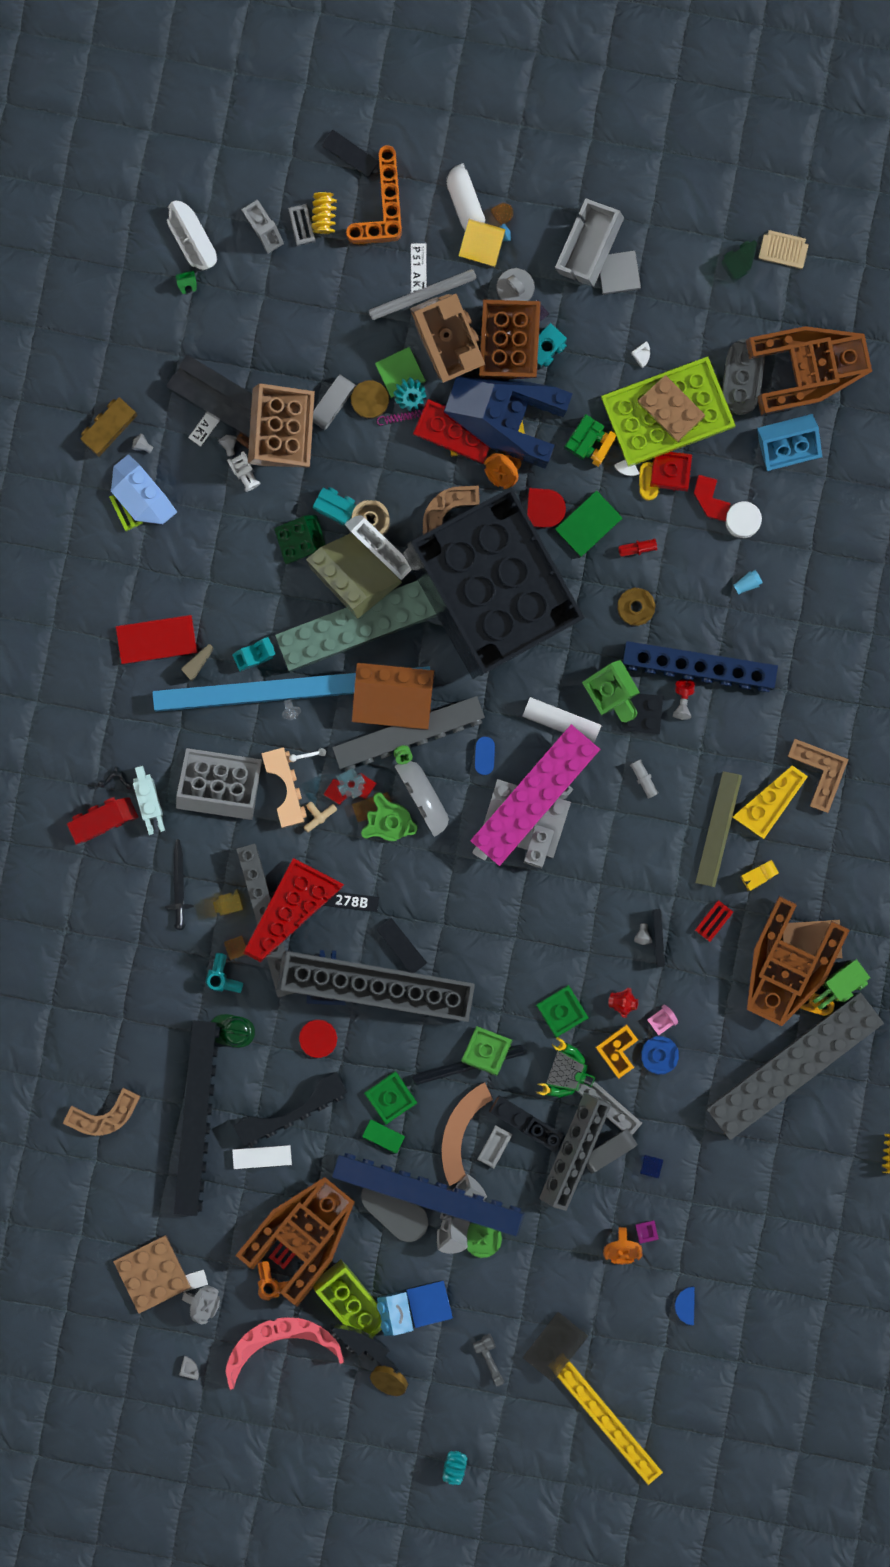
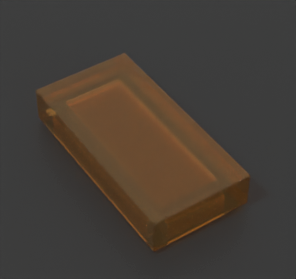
M388 792L383 793L384 797L391 802ZM373 797L352 804L358 823L367 820L368 811L377 810Z

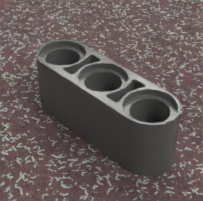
M628 1128L592 1150L586 1164L591 1174L638 1145Z

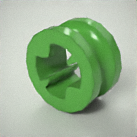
M402 745L394 750V757L398 764H407L412 760V753L408 746Z

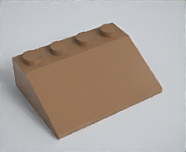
M260 383L253 388L248 464L278 467H310L315 391Z

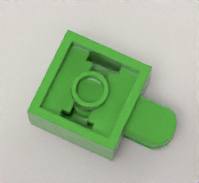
M621 660L609 664L582 682L601 715L615 710L621 722H628L637 716V710L630 699L640 692Z
M857 959L850 960L826 979L822 985L825 991L813 999V1002H819L828 994L830 997L817 1006L819 1010L833 1000L834 1002H845L853 996L851 992L855 989L856 991L861 990L869 984L867 980L870 979V976Z

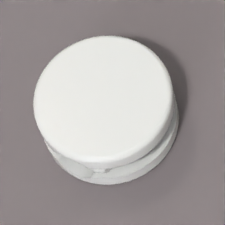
M742 501L734 504L728 510L725 524L733 536L748 538L758 531L762 517L759 509L754 504Z

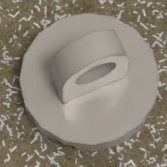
M518 268L503 272L497 282V294L500 300L529 301L535 289L531 275L525 270Z
M204 1286L196 1295L184 1292L182 1300L191 1304L190 1316L193 1321L199 1324H206L209 1322L207 1321L209 1318L215 1316L220 1304L219 1291L216 1288Z

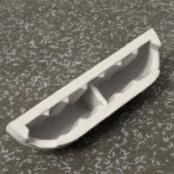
M463 163L459 164L450 171L447 178V187L461 225L466 230L469 219L485 223L486 220L467 169L465 170Z
M180 201L171 202L168 206L170 210L167 223L187 261L192 267H197L201 270L213 267L217 261L216 252L197 216L185 203Z

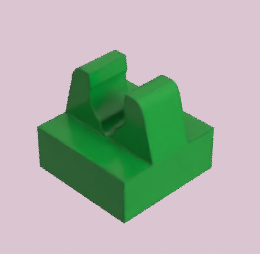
M194 271L176 275L177 285L182 294H186L185 287L188 285L192 287L193 292L196 291L197 282Z

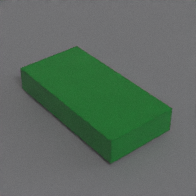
M372 1119L362 1136L396 1154L405 1138L404 1135Z

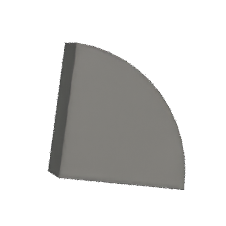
M184 1356L179 1375L198 1380L199 1370L196 1363L190 1357Z

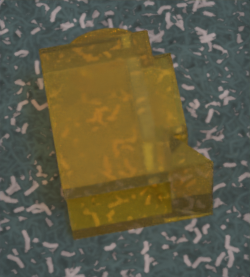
M236 889L233 895L228 893L218 896L219 899L213 902L215 912L220 913V916L244 910L238 889Z

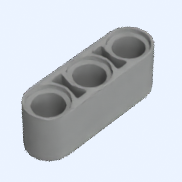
M339 375L313 411V423L326 430L352 394L356 385L342 375Z

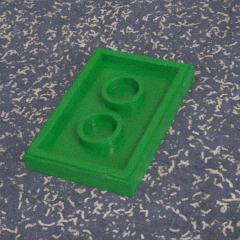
M595 491L555 531L582 557L623 518L598 491Z

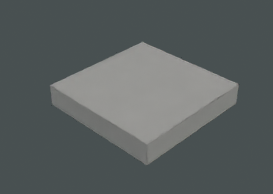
M635 251L608 254L600 272L603 295L641 289Z

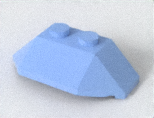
M129 454L114 465L111 492L135 521L163 525L177 513L165 494Z

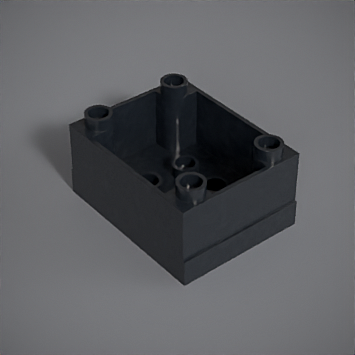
M512 487L411 541L403 553L472 679L488 673L584 619L581 610Z

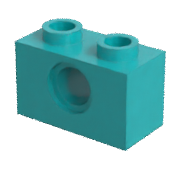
M551 323L539 334L537 364L539 369L543 366L548 367L554 360L552 358L556 352L560 354L567 346L565 344L567 338ZM545 343L552 346V349L548 352L541 348Z

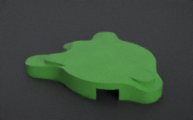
M381 792L374 794L373 800L377 810L367 812L368 825L361 831L363 838L368 839L378 836L384 840L397 841V839L407 835H414L417 832V825L412 821L410 813L403 805L389 802Z

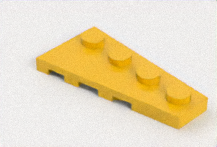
M791 766L732 818L764 839L808 776L794 766Z

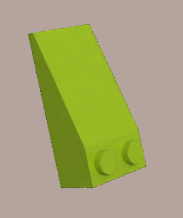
M342 1259L320 1276L313 1288L343 1325L355 1327L372 1336H375L382 1330L377 1302Z

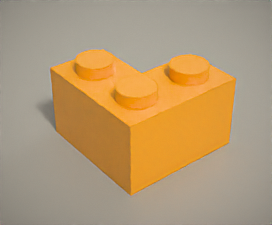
M625 1024L595 1046L618 1079L634 1068L623 1051L637 1042L638 1039L628 1025Z

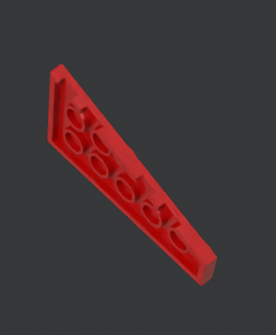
M293 858L243 954L261 962L341 890L344 884Z

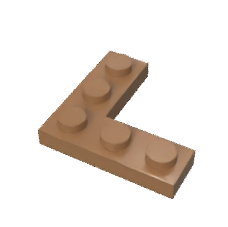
M794 739L787 757L823 771L810 807L828 813L849 759Z

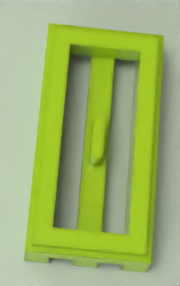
M114 495L109 496L125 531L143 524L140 521L134 523L131 515L123 507L131 524L127 526L115 501L117 498Z

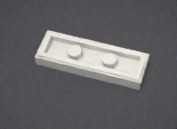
M291 1145L233 1149L234 1169L292 1165Z

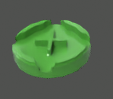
M473 1222L470 1223L467 1233V1250L472 1255L480 1258L490 1257L495 1254L501 1246V1231Z

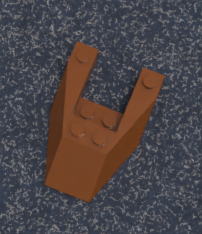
M804 326L750 337L746 340L749 359L790 351L797 387L757 396L761 415L821 402L872 372L865 334Z
M781 896L778 897L754 948L747 1010L783 1026L825 983L850 930L831 920L815 956L780 939L797 904Z
M324 1177L272 1210L235 1256L251 1269H254L274 1243L279 1240L305 1262L280 1292L291 1303L298 1306L333 1260L355 1202Z

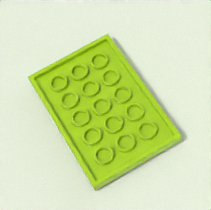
M709 357L601 396L628 467L736 427ZM665 375L705 414V418L678 443L638 403V400Z

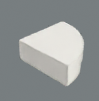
M647 341L631 352L641 368L646 366L650 358V347Z
M626 460L614 465L615 469L623 475H639L636 465L628 467Z

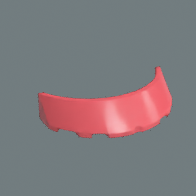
M284 1317L277 1318L274 1321L268 1320L248 1331L234 1347L226 1366L229 1389H234L238 1374L245 1362L257 1350L271 1342L288 1338L310 1340L329 1349L339 1358V1363L342 1364L344 1363L340 1344L327 1330L305 1319Z

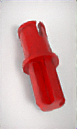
M656 539L641 542L636 540L635 543L620 545L618 548L619 554L623 557L633 554L641 555V553L654 550L657 551Z

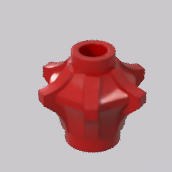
M627 988L622 992H612L609 997V1007L618 1011L622 1018H626L632 1010H637L638 999H635L631 988Z

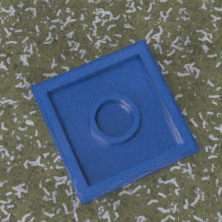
M444 1280L406 1289L415 1328L453 1319Z

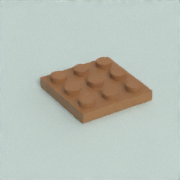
M166 1235L113 1261L138 1313L191 1288Z

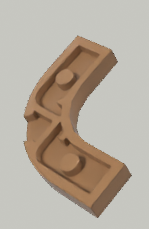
M479 486L452 487L440 492L429 503L425 511L423 535L442 525L443 518L451 509L460 506L479 505Z
M123 1088L110 1112L100 1116L88 1114L71 1106L63 1124L88 1135L100 1136L112 1133L129 1120L141 1096Z

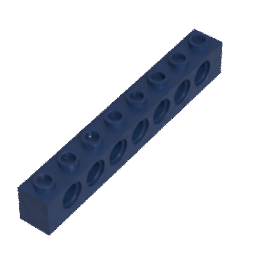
M629 641L625 643L622 661L623 665L626 666V670L637 671V668L645 669V673L656 674V671L664 672L663 675L668 677H675V674L683 675L682 678L687 680H694V677L702 678L701 682L713 683V680L721 681L720 685L732 686V683L739 684V688L751 689L752 686L758 687V691L769 692L775 688L778 665ZM639 654H646L648 661L640 663L637 658ZM658 657H665L667 664L659 666L656 662ZM681 659L686 663V667L678 669L675 662ZM698 662L702 663L705 669L703 672H697L694 665ZM721 666L724 672L718 676L714 673L713 668ZM733 669H740L742 677L739 679L735 678L732 675ZM752 672H759L761 680L758 682L752 680Z

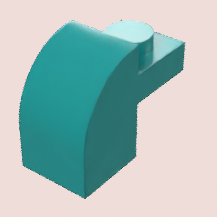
M266 637L253 645L241 648L232 655L239 672L272 659L276 654L269 637Z

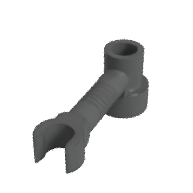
M489 1333L482 1336L483 1339L474 1342L473 1346L477 1354L482 1353L494 1383L498 1387L504 1384V1380L489 1352L496 1348L495 1342Z

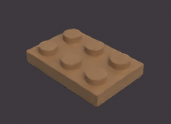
M666 375L638 400V403L677 443L705 418V414Z

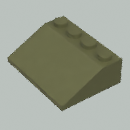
M353 533L320 547L306 559L311 570L357 619L402 583Z

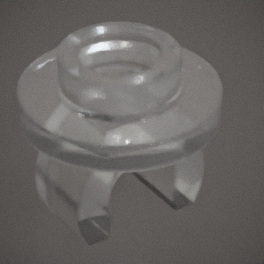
M291 699L283 701L286 710L282 713L283 718L288 720L296 719L301 713L300 707H294Z

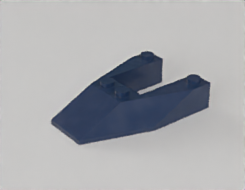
M456 377L444 413L489 448L545 469L555 445L518 432L527 405L564 417L573 393L557 387L521 380Z

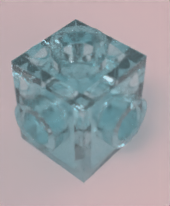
M354 768L337 776L340 783L337 787L342 796L346 794L347 798L352 797V799H355L363 794L362 790L365 789L363 785L366 782L361 773L356 774ZM354 782L355 786L350 788L348 784Z

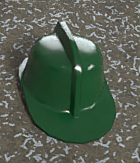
M221 1014L211 1021L217 1022V1026L220 1027V1036L215 1041L219 1044L245 1047L254 1039L255 1028L253 1023L244 1017Z

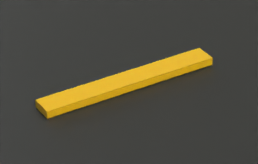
M563 1353L548 1364V1367L648 1485L663 1473Z

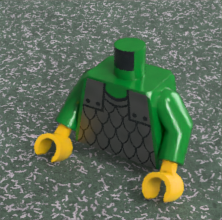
M556 1037L560 1041L559 1046L552 1044V1047L558 1050L547 1083H538V1085L543 1086V1091L536 1093L539 1095L547 1094L555 1097H564L579 1091L582 1084L592 1087L595 1076L586 1073L588 1065L585 1064L583 1055L577 1048Z

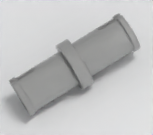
M640 759L632 763L630 766L638 778V784H641L647 798L649 799L658 794L659 792L651 780L652 776L647 773L642 760Z

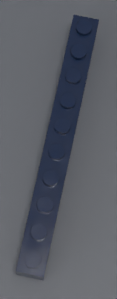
M345 1152V1155L338 1156L332 1178L513 1236L519 1235L525 1215L519 1207L510 1205L507 1208L502 1206L503 1202L494 1199L488 1202L484 1200V1196L473 1193V1196L465 1194V1190L456 1187L454 1190L447 1189V1184L436 1182L435 1185L429 1183V1179L418 1176L416 1179L410 1177L411 1173L403 1170L397 1173L392 1171L393 1167L381 1164V1167L375 1166L374 1161L363 1158V1161L355 1159L356 1155Z

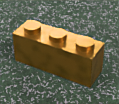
M120 397L117 400L113 399L108 404L107 411L104 414L100 413L95 418L94 425L91 428L87 427L81 433V441L98 457L138 416Z

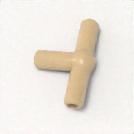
M309 802L306 807L315 818L303 827L304 830L310 832L317 825L324 823L326 818L337 811L336 806L332 804L320 813L316 806Z

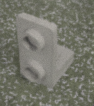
M536 825L524 860L525 864L542 869L554 834L553 830Z

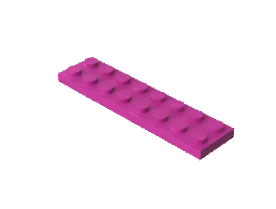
M571 724L470 841L500 866L600 751V748Z

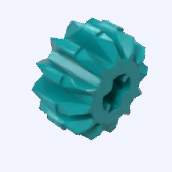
M410 377L408 382L402 379L403 384H396L398 390L393 391L395 402L402 409L406 407L407 410L411 411L413 406L415 409H418L417 404H424L422 398L426 397L424 385L416 379L414 381Z
M450 1451L448 1453L442 1475L444 1482L451 1485L461 1484L466 1470V1454L458 1451Z

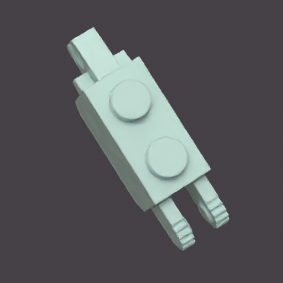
M143 766L136 767L137 778L133 779V786L149 835L154 834L153 826L150 822V819L157 818L160 831H165L162 820L163 813L154 780L150 774H145Z

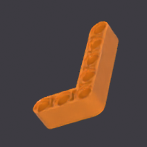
M386 145L379 150L384 221L353 223L349 225L346 234L348 241L352 244L394 242L401 237L396 152L391 146ZM388 152L393 156L391 159L385 160L382 157L384 153ZM391 171L394 173V176L388 179L384 177V173ZM388 190H393L396 193L393 197L385 195ZM392 208L397 213L394 216H389L386 213L387 210ZM391 227H395L398 229V233L391 235L388 233V230ZM371 229H377L379 230V234L377 236H371L369 234V231ZM353 230H358L360 235L353 238L350 236V233Z

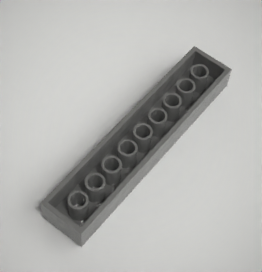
M283 951L277 990L469 1022L475 984Z
M858 992L705 1109L726 1137L732 1140L874 1032L884 1022L862 993Z

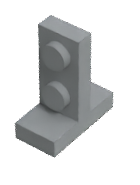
M258 200L241 209L260 238L267 253L284 244L275 223L269 218Z

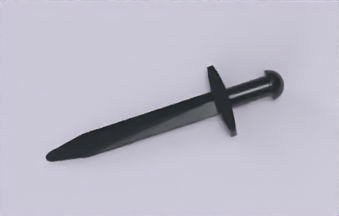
M177 839L174 849L175 904L167 905L165 908L176 910V924L174 927L177 930H183L186 926L184 924L183 909L193 908L194 905L184 904L183 852L180 840Z

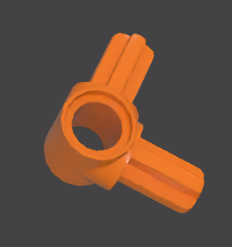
M263 1261L258 1263L260 1281H258L259 1297L263 1300L279 1297L280 1292L289 1281L277 1282V1280L271 1278L269 1262ZM263 1287H271L272 1294L265 1293Z

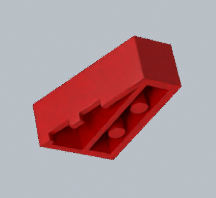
M113 797L104 801L105 805L101 807L96 805L89 808V813L85 815L80 813L73 816V821L67 823V826L75 843H84L115 827L122 826L123 823L129 820L139 818L130 797L117 800Z

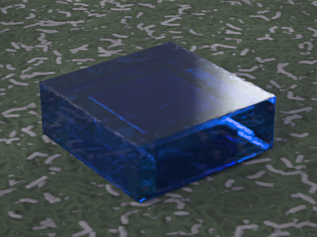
M644 1155L640 1174L659 1178L663 1159Z

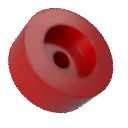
M682 679L676 682L675 692L681 695V699H688V696L694 693L695 683L693 681Z

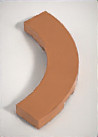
M485 1082L471 1090L458 1103L445 1127L442 1141V1162L449 1186L461 1181L466 1176L461 1159V1144L469 1121L481 1107L493 1100Z

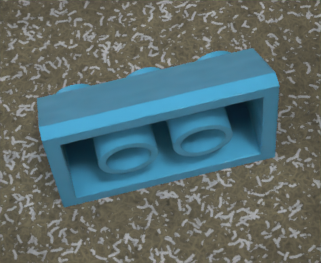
M813 414L757 428L759 444L767 471L822 457L819 427Z

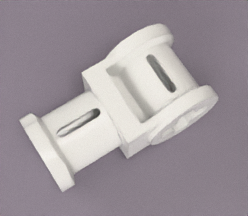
M244 451L236 458L227 460L234 474L243 482L245 492L251 491L261 484L253 475L252 465L248 464V458Z

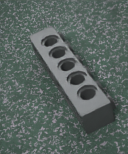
M584 1092L539 1197L540 1200L552 1207L567 1211L612 1104Z

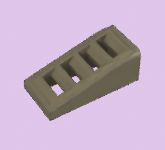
M208 644L182 667L181 670L191 681L196 678L213 652L214 648Z

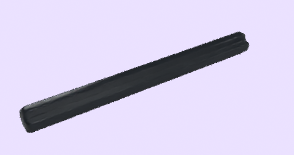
M518 1045L509 1048L504 1060L524 1055L523 1046ZM458 1062L413 1075V1081L415 1085L472 1070L475 1067Z

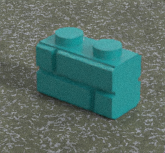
M328 487V489L322 488L312 507L313 510L346 527L345 523L351 519L353 510L357 506L354 504L355 500L348 496H345V498L338 495L339 492L331 487Z

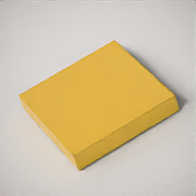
M469 219L459 256L495 267L506 229Z

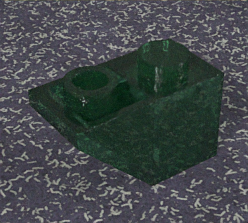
M748 240L739 246L740 249L736 252L732 250L723 256L724 259L721 264L733 283L750 273L757 245L756 240L752 242Z

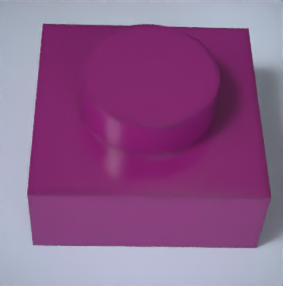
M654 1220L635 1224L640 1244L659 1240Z

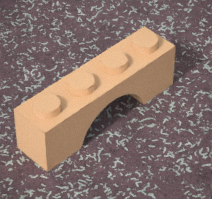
M283 747L261 753L266 772L281 777L287 787L286 799L277 808L281 827L286 828L304 823V818L307 815L304 806L300 807L299 799H302L300 789H295L294 781L297 778L294 769L290 770L289 762H291L289 751L285 752Z

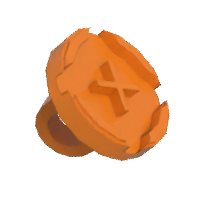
M494 453L485 460V474L495 486L508 489L517 483L519 476L517 470L521 467L520 459Z
M618 1227V1241L609 1243L604 1248L605 1259L607 1261L611 1259V1262L614 1264H631L634 1262V1259L640 1260L643 1255L641 1245L636 1242L627 1241L626 1227Z

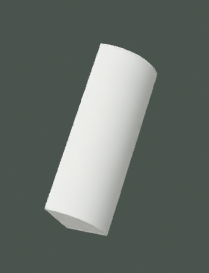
M362 515L355 516L345 523L346 527L398 578L402 580L411 571L404 555Z
M531 697L522 716L563 733L572 724L593 743H595L601 728L600 724Z

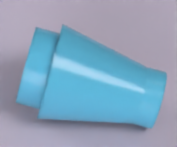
M750 570L733 585L737 593L741 594L760 587L759 585L763 581L756 570L752 572Z

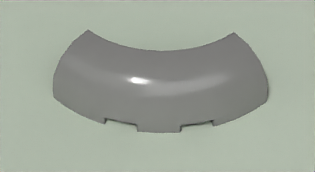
M412 761L407 764L395 765L399 776L412 796L434 837L444 831L448 825L449 818L424 771L417 763Z
M468 1174L456 1185V1188L465 1190L466 1195L473 1196V1193L484 1196V1199L487 1198L481 1185ZM441 1213V1229H437L438 1250L447 1254H455L468 1248L467 1233L470 1222Z

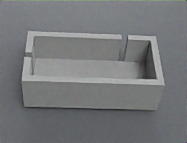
M585 198L579 212L582 220L577 217L555 268L560 275L573 280L577 279L579 282L594 287L624 217L617 209Z

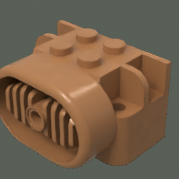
M456 293L453 295L446 294L438 298L435 297L410 308L423 345L439 379L443 383L485 365L476 341H479L477 333L472 327L470 328L469 324L472 321L468 312L463 310Z

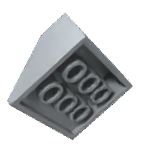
M186 748L176 796V808L252 820L262 760Z
M497 779L484 824L518 785ZM560 798L555 801L536 823V825L554 831L546 855L554 858L571 802ZM536 825L517 847L528 850Z

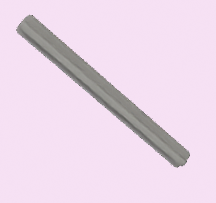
M471 269L370 309V317L372 320H375L476 279V274Z

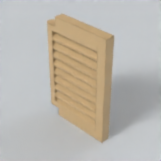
M769 230L768 235L764 234L758 259L803 269L808 244H805V238Z

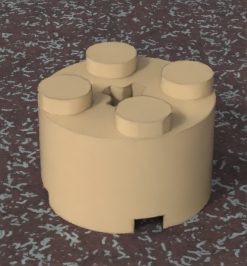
M366 500L360 502L354 508L351 519L358 515H362L366 520L367 517H374V524L372 525L383 536L387 533L390 526L388 510L382 503Z

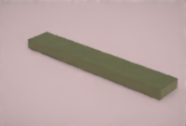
M722 772L696 879L698 884L711 887L716 885L742 775Z

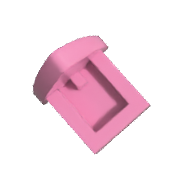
M665 1004L660 1011L647 1019L658 1035L672 1025L678 1024L675 1014Z

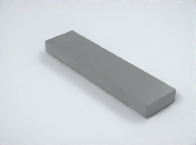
M595 1081L592 1087L582 1084L580 1090L577 1091L581 1096L586 1092L612 1104L607 1118L620 1130L623 1131L628 1128L631 1135H633L642 1124L639 1119Z

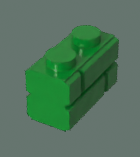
M585 414L565 444L564 449L581 460H584L585 457L590 458L595 450L592 446L596 441L600 442L605 434L603 432L605 426Z

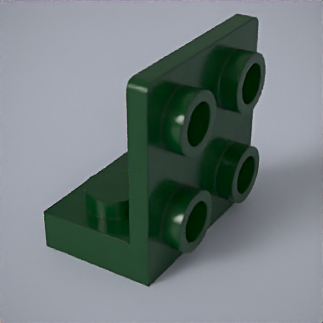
M316 515L302 516L274 529L285 564H290L312 555L320 547L326 545Z

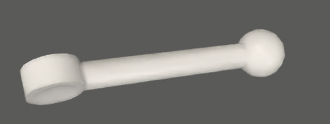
M320 748L316 752L297 756L292 754L289 759L291 762H295L297 759L310 756H325L326 750Z

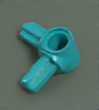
M216 953L212 970L208 971L205 979L206 986L220 992L224 989L241 993L243 983L228 979L223 973L227 955ZM213 976H218L220 980L219 985L216 987L210 983V979Z

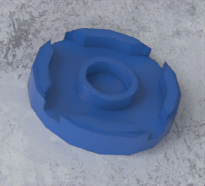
M655 1036L647 1040L641 1050V1061L644 1067L655 1074H666L672 1071L679 1060V1050L676 1044L671 1039L663 1036Z

